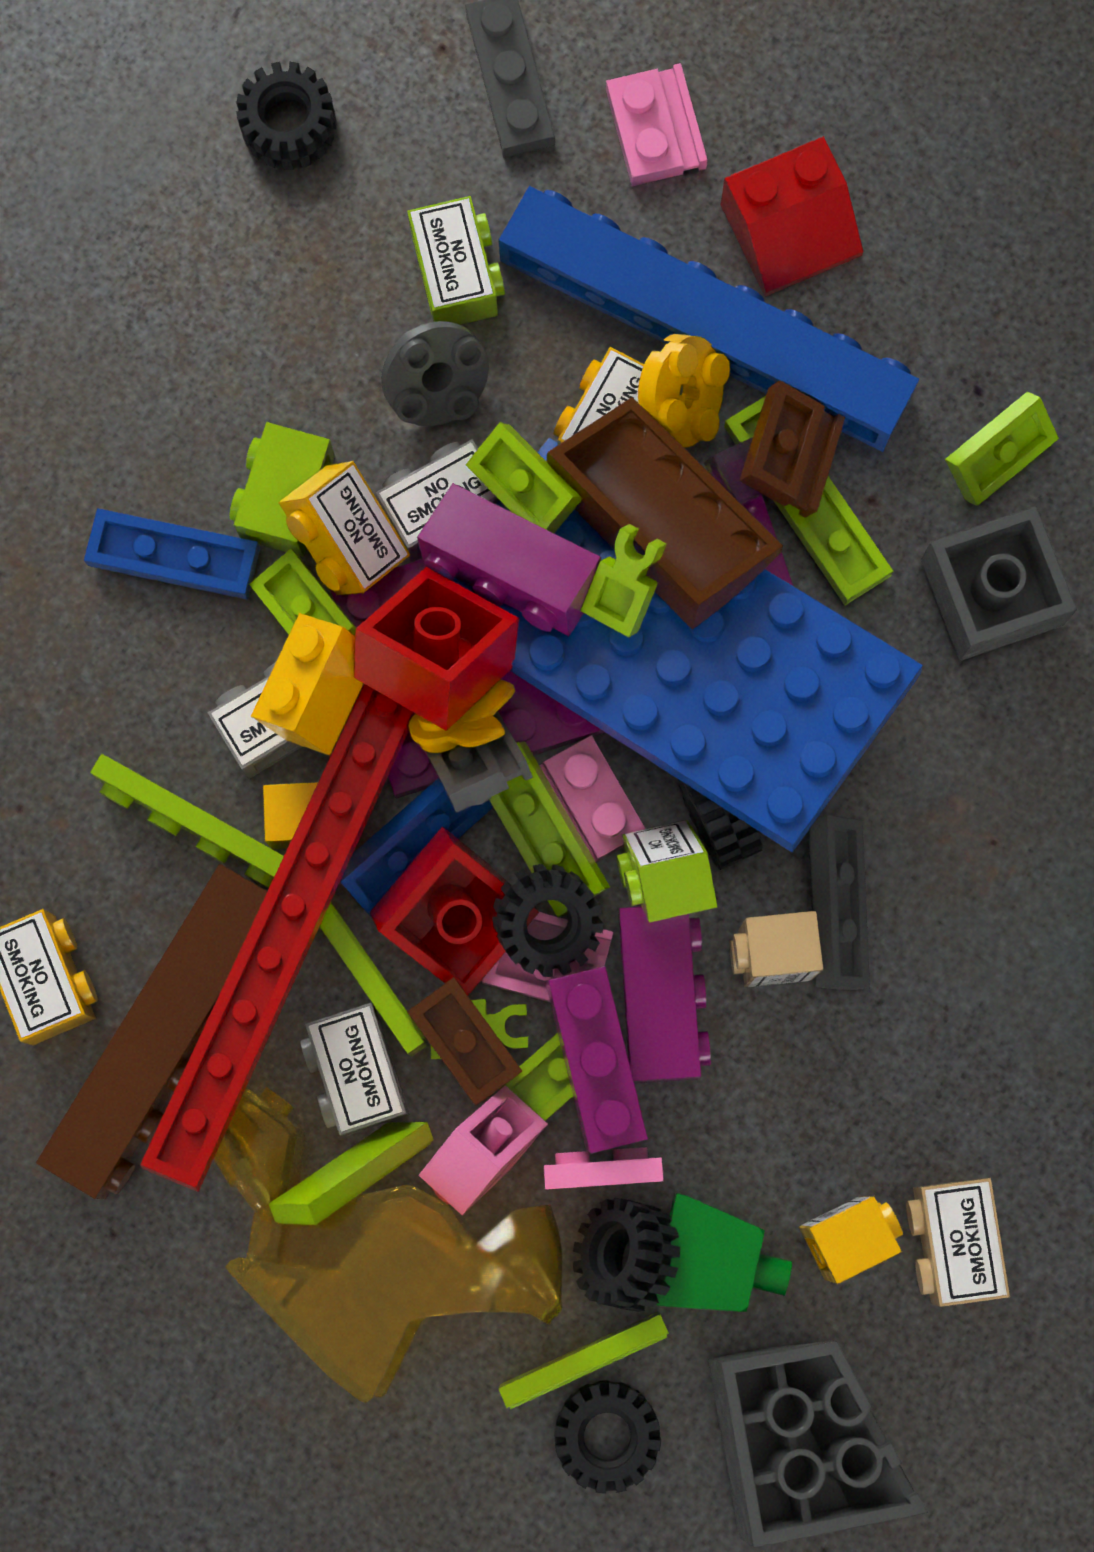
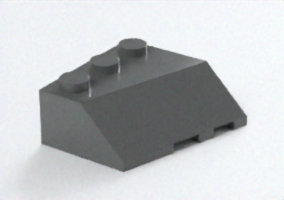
M837 1341L763 1348L708 1359L740 1539L755 1548L928 1513L919 1494L913 1490L900 1465L902 1462L893 1445L887 1441L871 1411L872 1406Z

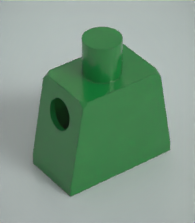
M674 1193L669 1214L672 1221L668 1226L677 1229L679 1237L671 1241V1245L680 1247V1257L671 1258L670 1266L677 1267L678 1271L675 1278L667 1276L665 1282L671 1287L666 1296L656 1294L659 1301L658 1306L747 1312L752 1288L785 1296L790 1280L792 1261L760 1254L765 1230L691 1197Z

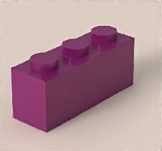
M452 483L417 536L426 567L452 581L456 578L472 586L477 595L497 606H502L505 603L522 612V616L530 624L540 630L550 632L554 628L567 636H570L584 614L580 610L601 561L600 556Z
M642 907L619 908L618 918L628 1060L634 1084L697 1080L701 1077V1066L711 1065L708 1031L698 1032L696 1009L706 1008L704 974L694 975L692 952L702 951L700 918H689V914L649 923Z
M606 966L546 980L547 992L586 1150L591 1154L647 1140L648 1137Z

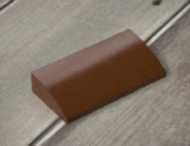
M633 397L547 453L546 462L583 498L575 510L614 550L615 540L620 528L628 524L639 529L634 538L633 545L635 550L641 555H645L648 543L656 539L667 543L662 557L648 568L646 576L658 582L655 592L691 629L697 627L734 598L782 552L783 545Z

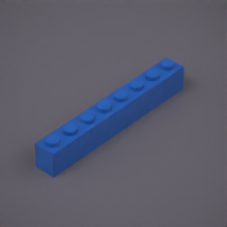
M529 186L498 240L500 262L665 344L669 342L663 339L673 334L702 337L712 344L711 346L716 353L724 354L728 358L730 364L729 376L767 394L769 387L781 380L824 405V411L830 415L836 416L840 414L845 417L841 432L881 452L884 451L919 382V378L911 375V371L903 363L892 358L879 359L862 351L861 345L849 336L835 333L832 336L814 327L812 321L798 311L792 309L782 311L765 303L762 295L752 288L743 285L733 287L717 279L715 273L707 266L695 261L685 263L669 255L666 248L655 240L646 237L638 240L620 231V227L610 218L596 213L590 216L574 208L572 203L558 192L545 190L543 193Z

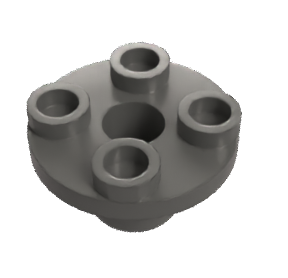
M438 321L418 326L402 335L387 355L381 376L383 394L394 412L405 423L418 426H438L455 419L465 420L472 416L478 408V399L485 388L488 378V357L483 345L476 336L459 324Z

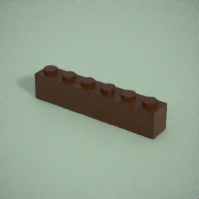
M222 864L218 865L39 1156L36 1164L94 1199H106L110 1192L117 1195L124 1188L135 1168V1164L129 1160L141 1141L145 1144L151 1142L164 1114L160 1109L171 1091L174 1092L266 896V890Z

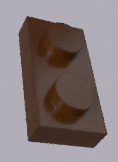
M454 977L407 1011L475 1106L522 1072L519 1065Z

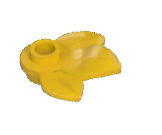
M502 679L498 681L447 731L415 713L408 725L412 739L427 752L442 753L453 749L457 745L475 747L505 735L504 727L494 717V714L515 693L514 685Z

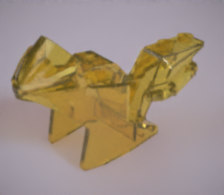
M247 1085L213 1159L230 1187L234 1188L236 1186L249 1206L254 1210L247 1257H238L230 1260L225 1267L265 1312L326 1375L359 1401L366 1403L374 1398V1396L381 1398L387 1394L422 1321L427 1317L472 1312H509L530 1314L550 1325L553 1319L560 1314L563 1309L562 1247L559 1229L551 1204L512 1211L478 1242H476L453 1207L413 1185H402L358 1195L356 1199H352L317 1225L275 1223L269 1203L299 1183L306 1142L305 1132L288 1117L294 1109L291 1104L268 1087L261 1094H258Z

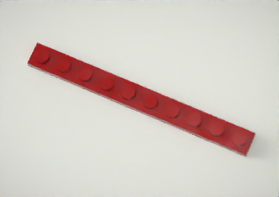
M366 684L361 689L140 1164L146 1171L199 1192L408 734L409 721L415 714Z

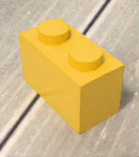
M299 613L251 717L289 742L330 756L364 684L354 678L355 635L343 626Z

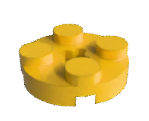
M682 334L669 335L663 339L669 343L664 346L662 351H652L645 361L639 380L638 403L683 447H691L699 441H711L718 433L720 425L718 414L721 408L724 384L727 382L730 374V364L724 354L716 353L711 346L712 344L702 337ZM683 384V392L682 395H680V388Z

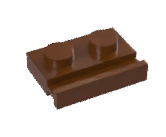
M778 381L768 388L739 481L783 506L790 504L800 510L799 515L805 518L817 512L845 417L840 414L836 416L830 415L824 411L825 406L783 381Z

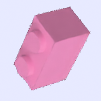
M504 1086L452 1132L418 1176L433 1188L434 1193L439 1199L450 1204L463 1216L512 1169L548 1123L507 1086Z

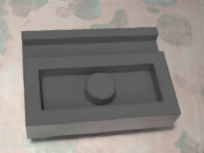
M498 711L494 714V717L504 727L505 735L475 747L457 745L453 749L442 753L425 751L456 813L470 806L483 804L492 796L509 789L507 784L509 780L520 775L523 776L525 781L533 778L525 757Z

